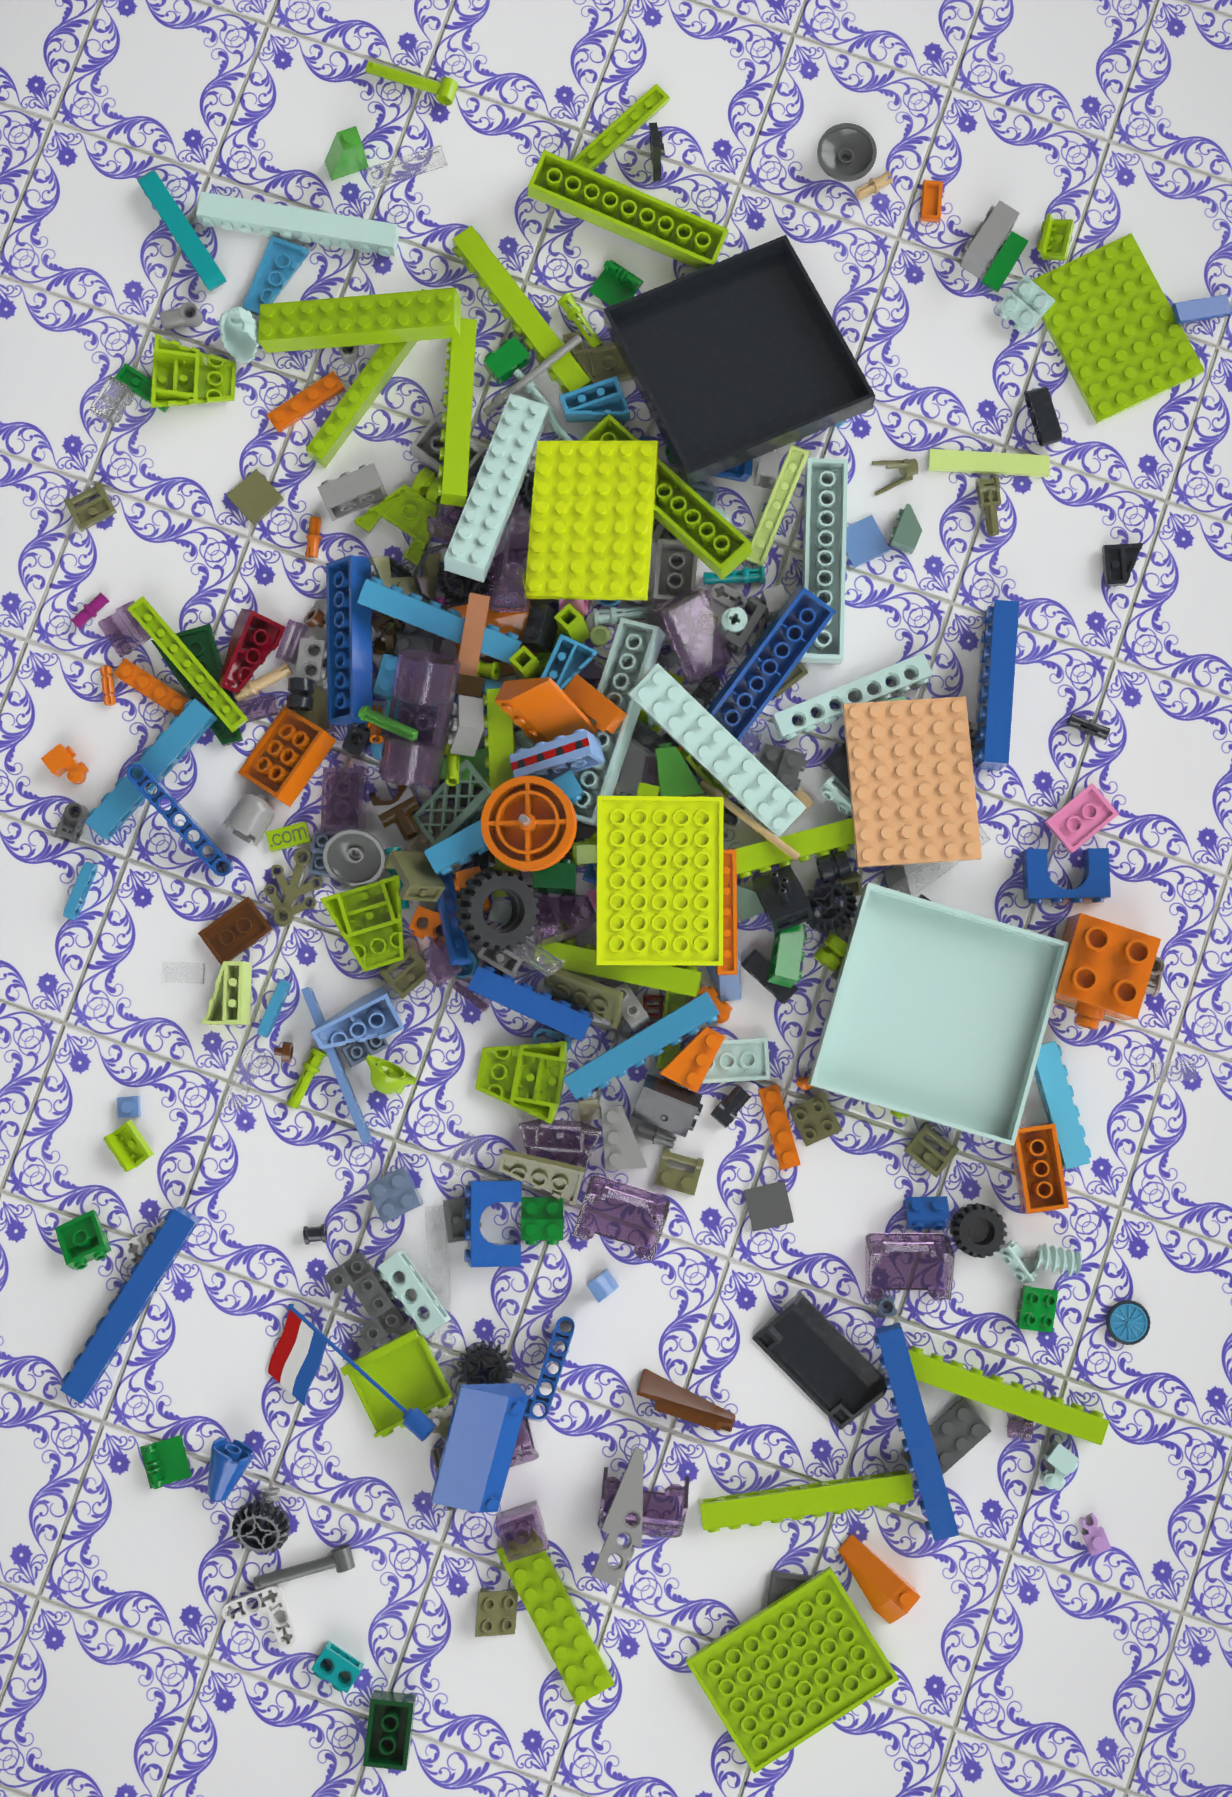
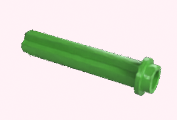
M362 706L360 708L358 716L361 721L373 723L409 741L417 739V730L372 710L371 706Z

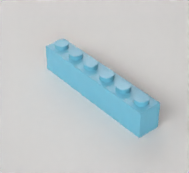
M1051 1041L1041 1045L1034 1074L1048 1123L1056 1125L1062 1168L1067 1170L1089 1164L1091 1151L1084 1142L1085 1130L1078 1121L1080 1113L1077 1105H1074L1072 1100L1074 1092L1072 1086L1068 1085L1067 1082L1068 1071L1065 1064L1063 1065L1061 1061V1047L1056 1041Z

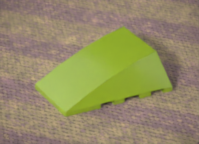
M155 334L151 408L235 400V362L211 353L209 355L204 354L197 348L192 347L191 349L180 345V342L175 340L168 341L163 339L161 335Z
M399 875L320 899L364 972L404 960Z
M567 1041L482 1048L475 1089L552 1124L561 1103L564 1086L563 1078L566 1075L568 1064Z

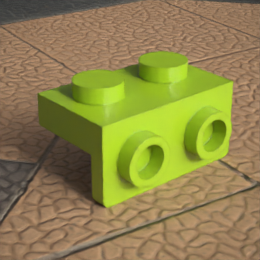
M1052 214L1046 215V220L1042 222L1041 226L1042 237L1037 243V251L1040 252L1042 260L1067 259L1075 224L1073 219H1053Z
M132 1120L125 1122L113 1133L103 1138L125 1172L139 1167L154 1155Z

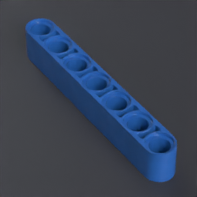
M135 763L130 765L126 774L133 785L214 874L220 877L228 875L233 867L230 858L144 764ZM135 767H139L143 772L142 777L139 779L135 778L132 774ZM148 783L156 785L157 791L155 794H150L147 791ZM162 799L170 800L171 808L169 810L162 808ZM177 814L185 817L184 825H178L175 822ZM191 830L199 832L200 838L198 841L190 839L189 832ZM204 846H211L214 849L213 856H206L203 853ZM219 861L226 862L228 870L225 872L218 870L217 863Z

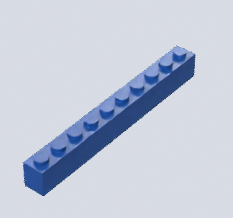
M179 1206L167 1212L164 1217L165 1224L162 1228L159 1227L153 1235L155 1240L151 1246L147 1245L141 1254L143 1259L131 1269V1278L128 1282L125 1281L118 1291L121 1294L117 1300L113 1299L107 1308L109 1313L106 1317L100 1319L96 1325L97 1332L94 1336L91 1335L84 1344L87 1348L83 1354L79 1353L75 1358L73 1370L71 1372L68 1371L61 1382L64 1384L60 1391L80 1404L86 1401L93 1392L201 1220Z
M899 1322L876 1328L877 1335L873 1336L876 1349L881 1348L882 1356L879 1357L882 1370H887L888 1377L884 1379L887 1389H892L894 1395L890 1400L893 1411L898 1410L900 1418L896 1419L899 1432L904 1431L905 1439L901 1440L904 1451L910 1453L911 1459L907 1460L910 1472H915L917 1478L913 1483L916 1494L921 1493L922 1501H919L921 1512L926 1514L928 1521L924 1522L927 1534H932L934 1542L959 1536L901 1324Z

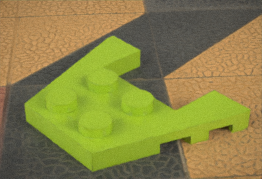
M404 484L384 498V501L377 506H373L367 513L357 517L354 523L369 534L381 518H384L414 539L403 557L417 567L421 560V555L425 552L438 507Z

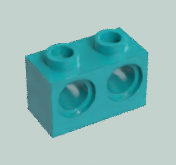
M328 1640L311 1670L314 1671V1675L319 1679H326L332 1683V1687L335 1690L348 1693L362 1671L364 1664ZM329 1659L333 1665L327 1667L323 1664L322 1660ZM347 1671L351 1677L345 1679L341 1676L340 1672Z

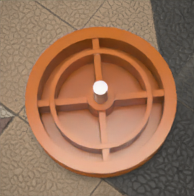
M520 776L504 782L489 796L482 811L481 831L486 846L498 860L513 869L532 872L553 866L568 853L576 836L577 818L570 799L556 784L537 776Z

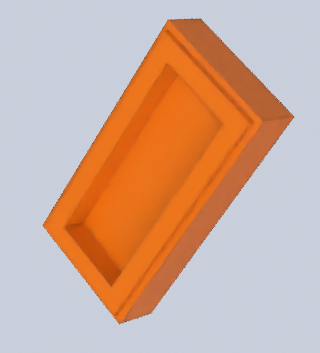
M923 180L920 221L940 222L943 182Z

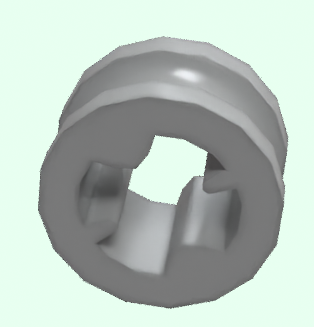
M269 1487L261 1489L260 1493L263 1494L261 1502L264 1499L266 1502L279 1501L280 1496H278V1492H280V1488Z

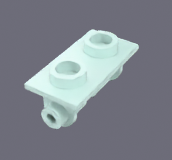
M1011 1240L1006 1244V1247L1000 1248L1001 1258L1014 1272L1015 1278L1022 1284L1033 1282V1278L1038 1275L1036 1273L1037 1269H1035L1028 1258H1025L1023 1261L1021 1260L1025 1253L1018 1243H1014Z

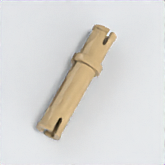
M284 663V665L255 680H249L248 684L238 694L233 692V695H236L234 696L235 699L240 703L252 695L260 694L259 691L293 675L292 671H290L291 668L287 663Z

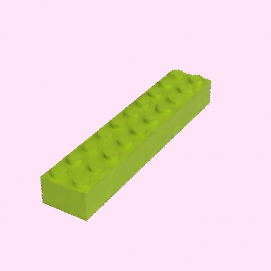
M543 150L528 185V196L699 270L717 262L729 231L727 228L546 150Z
M453 287L260 304L258 342L266 353L457 338L460 337L461 299L456 288Z
M608 414L580 441L639 440ZM658 458L654 518L723 580L752 553L751 542Z

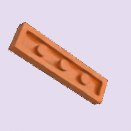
M332 371L266 415L277 432L280 433L343 392L345 387L334 371Z
M126 658L123 659L113 674L175 716H179L184 711L183 707L190 701Z
M776 1084L758 1089L780 1170L801 1165L779 1085Z

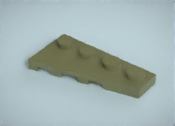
M548 965L545 968L544 986L565 999L568 997L573 999L577 1006L582 1009L586 1007L591 1010L598 1019H606L611 1023V1027L617 1029L620 1026L623 1001L622 991L552 965Z
M503 1149L498 1171L521 1182L527 1181L533 1184L534 1188L538 1190L542 1188L552 1193L551 1196L558 1199L561 1197L569 1201L570 1205L576 1206L585 1168Z

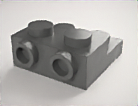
M405 622L403 634H398L394 654L400 658L412 659L420 663L436 664L443 637Z
M765 743L759 762L791 793L794 790L798 791L801 779H798L800 771L804 772L807 760L804 759L805 754Z

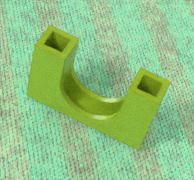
M569 603L554 616L558 630L552 652L561 634L581 644L590 637L583 616ZM523 645L509 661L520 680L541 678L552 652L533 655Z

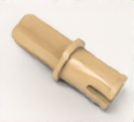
M886 171L874 179L870 178L869 182L855 189L857 199L862 200L873 193L877 194L880 189L892 184V177L885 180L891 176L890 172Z

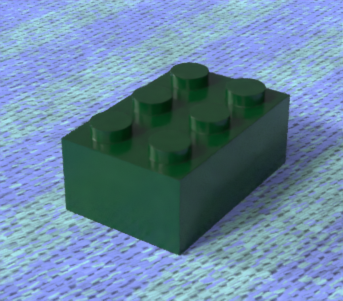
M561 859L560 863H556L544 870L533 872L535 893L576 895L577 865L573 864L572 860Z
M373 1691L370 1700L363 1766L407 1770L416 1694Z

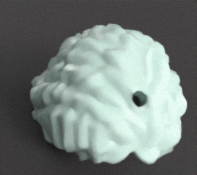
M231 307L220 315L221 317L218 322L221 341L224 344L223 348H227V351L235 358L236 362L240 361L242 364L249 363L255 359V353L259 346V325L250 311H246L242 307Z

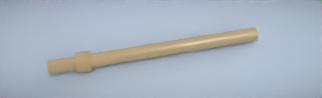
M704 780L699 784L701 789L711 797H724V806L793 860L797 861L801 854L726 798L721 790L713 788Z

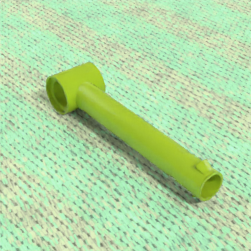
M368 61L366 65V73L436 94V100L447 106L452 105L459 86L454 79L449 77H443L440 83L372 61Z

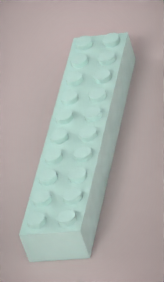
M509 395L444 556L445 571L484 583L537 448V441L540 440L546 425L548 405L517 395Z
M807 458L805 464L802 586L833 608L836 613L801 658L800 663L841 664L844 659L848 459Z
M625 618L620 619L597 690L628 715L613 734L607 730L603 733L598 728L597 732L593 734L600 740L605 763L573 773L584 792L581 795L582 799L572 804L578 822L597 827V796H613L641 710L626 693L657 661L665 637V633L658 626ZM591 718L590 721L595 725L596 721Z
M655 663L626 693L745 809L778 838L807 808L658 663Z

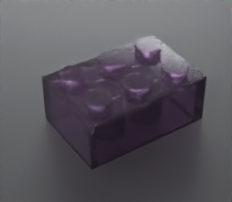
M323 767L321 830L323 832H339L348 828L365 830L368 773L365 768Z

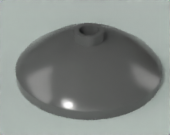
M841 123L829 128L820 138L817 147V158L822 170L831 178L843 182L856 181L866 176L873 168L877 156L876 143L871 134L863 127L852 123Z
M348 828L335 833L327 841L323 851V862L329 875L337 882L351 887H361L374 882L381 875L386 860L381 842L373 834L357 828ZM353 850H358L359 854H354Z

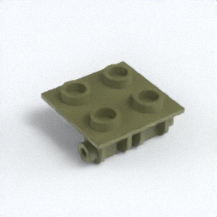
M820 1093L788 1109L806 1147L843 1131L825 1093Z
M481 1588V1591L478 1592L475 1637L515 1634L518 1603L517 1590L489 1591L488 1588Z

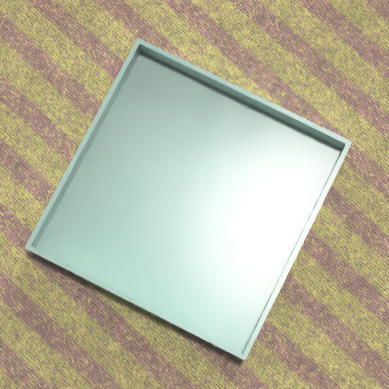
M869 882L863 886L807 1085L1014 1146L1069 942Z

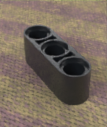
M1044 386L1026 391L1025 402L1039 445L1042 447L1061 442L1062 431L1048 388Z
M753 949L740 964L784 1005L798 990L795 985L788 988L767 982L770 962L756 949Z

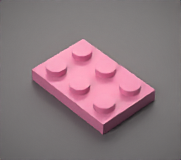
M1091 783L1044 823L1072 854L1118 816L1119 813L1096 786Z

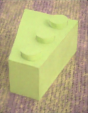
M223 961L215 983V991L212 999L209 1000V1008L201 1024L250 1025L252 963Z

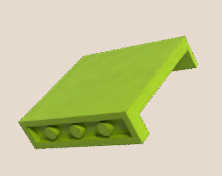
M416 1328L352 1360L407 1411L410 1408L414 1410L417 1407L427 1416L431 1413L430 1409L436 1406L440 1409L448 1405L450 1398L453 1396L424 1335L419 1333ZM347 1363L340 1368L344 1376L348 1374L376 1430V1433L373 1435L374 1438L380 1435L382 1438L394 1432L393 1428L399 1425L401 1428L405 1427L403 1425L404 1419L402 1418L404 1413L354 1367Z

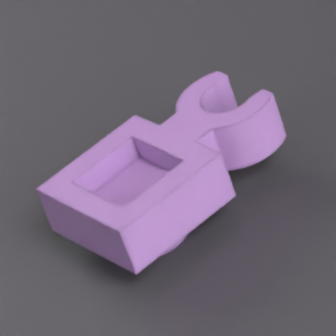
M1091 1513L1092 1521L1090 1524H1086L1083 1518H1080L1079 1521L1081 1526L1087 1530L1082 1536L1089 1554L1094 1556L1112 1548L1102 1526L1097 1528V1518Z

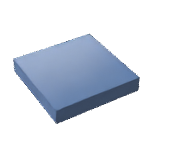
M872 515L847 526L846 555L853 569L890 551Z

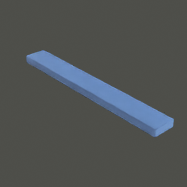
M306 987L301 989L317 1027L325 1019L313 989ZM336 1047L326 1048V1054L362 1144L370 1143L373 1139Z

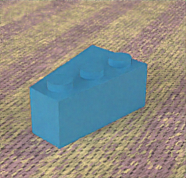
M617 376L559 396L560 406L566 423L601 422L608 414L618 422L630 421V411Z
M561 634L541 678L550 677L563 691L576 674L579 675L592 662L598 651Z

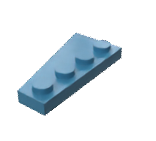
M271 236L242 308L259 316L260 304H270L275 301L309 255V249Z

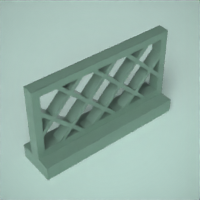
M465 759L459 766V784L456 783V795H448L449 785L445 781L413 815V818L432 843L430 845L432 847L476 823L482 816L484 805L494 790L488 786L470 761ZM467 768L470 771L469 780H462V773ZM462 783H469L468 795H461ZM474 783H479L483 788L478 795H473ZM438 798H443L442 809H435V803ZM448 798H455V809H447ZM461 798H468L465 809H460ZM425 812H429V823H423L420 819ZM435 812H442L441 824H434ZM447 812H454V821L451 824H446ZM434 826L441 827L440 835L437 839L433 836Z

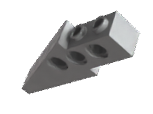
M636 1446L601 1526V1530L608 1534L591 1573L593 1577L616 1587L617 1582L622 1583L626 1573V1570L623 1569L626 1561H631L635 1549H632V1546L642 1547L644 1451ZM632 1512L637 1515L638 1518L634 1524L626 1522L625 1518L628 1513ZM624 1533L628 1535L629 1541L625 1545L617 1542L619 1534ZM613 1554L620 1557L619 1564L615 1566L610 1565L608 1562V1558Z

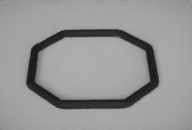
M449 543L426 549L413 572L418 594L429 602L430 600H436L422 593L417 574L429 552L447 548ZM476 581L470 592L475 593L480 581ZM469 595L466 598L465 602L450 606H445L442 604L441 608L448 610V608L466 605L468 604Z

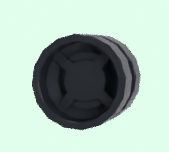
M301 677L289 678L287 690L290 694L287 695L286 708L297 711H312L314 698L311 697V694L314 693L315 681Z
M845 851L834 853L831 858L828 855L816 858L818 873L821 881L824 883H828L829 880L834 881L835 877L843 879L852 876L850 862Z

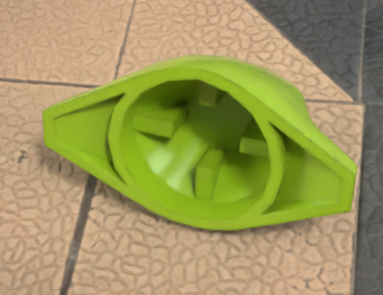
M371 1055L366 1057V1062L371 1071V1084L380 1093L392 1094L396 1092L401 1094L406 1085L415 1084L417 1078L400 1066Z

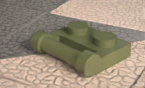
M100 481L95 483L94 487L71 499L70 497L64 499L81 532L117 513ZM98 493L100 494V496L96 499L76 509V505L97 495Z
M410 944L405 948L404 960L389 964L385 969L382 968L378 971L402 999L434 972ZM412 956L415 961L393 979L390 974Z
M925 1122L903 1151L937 1178L959 1151V1148L956 1145L952 1146L935 1132L928 1122ZM925 1135L930 1137L947 1151L946 1155L942 1156L925 1142L923 1137Z
M664 1148L654 1185L694 1196L704 1159L690 1158L672 1153L670 1149ZM667 1160L695 1167L694 1173L666 1166Z

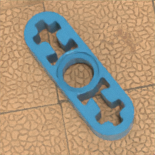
M87 861L82 866L64 908V917L74 921L79 916L96 876L97 865Z
M284 979L279 981L259 1025L258 1035L268 1038L291 989V982Z

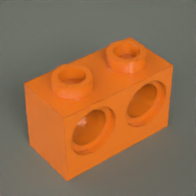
M418 905L409 929L413 931L412 935L422 939L425 936L432 938V943L443 946L445 943L444 936H438L437 934L438 927L442 925L439 913ZM421 918L428 919V926L424 929L418 927V921Z

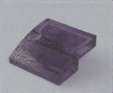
M134 600L117 608L116 613L98 622V626L120 658L151 639L150 635L127 610L134 603Z

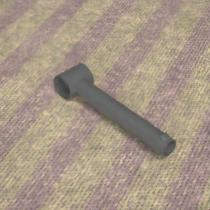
M342 1545L332 1549V1555L256 1576L253 1578L254 1587L256 1590L333 1568H336L337 1573L351 1570L355 1567L350 1545Z

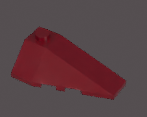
M241 608L232 631L219 686L238 694L252 678L255 670L266 661V657L271 651L278 647L286 627L253 610Z

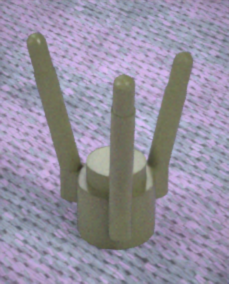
M914 458L909 460L872 461V465H886V469L899 468L900 475H904L903 478L876 491L875 495L884 493L905 481L913 480V475L918 474L919 471L917 460Z

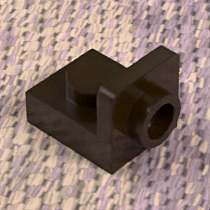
M384 613L372 621V627L376 633L386 631L387 622L395 623L400 632L404 630L401 625L404 621L393 619Z
M387 622L386 631H382V638H375L374 654L394 655L396 644L395 623Z

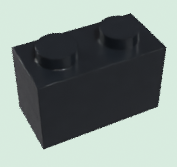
M531 605L521 643L536 653H551L558 630L554 616L558 612L549 605Z

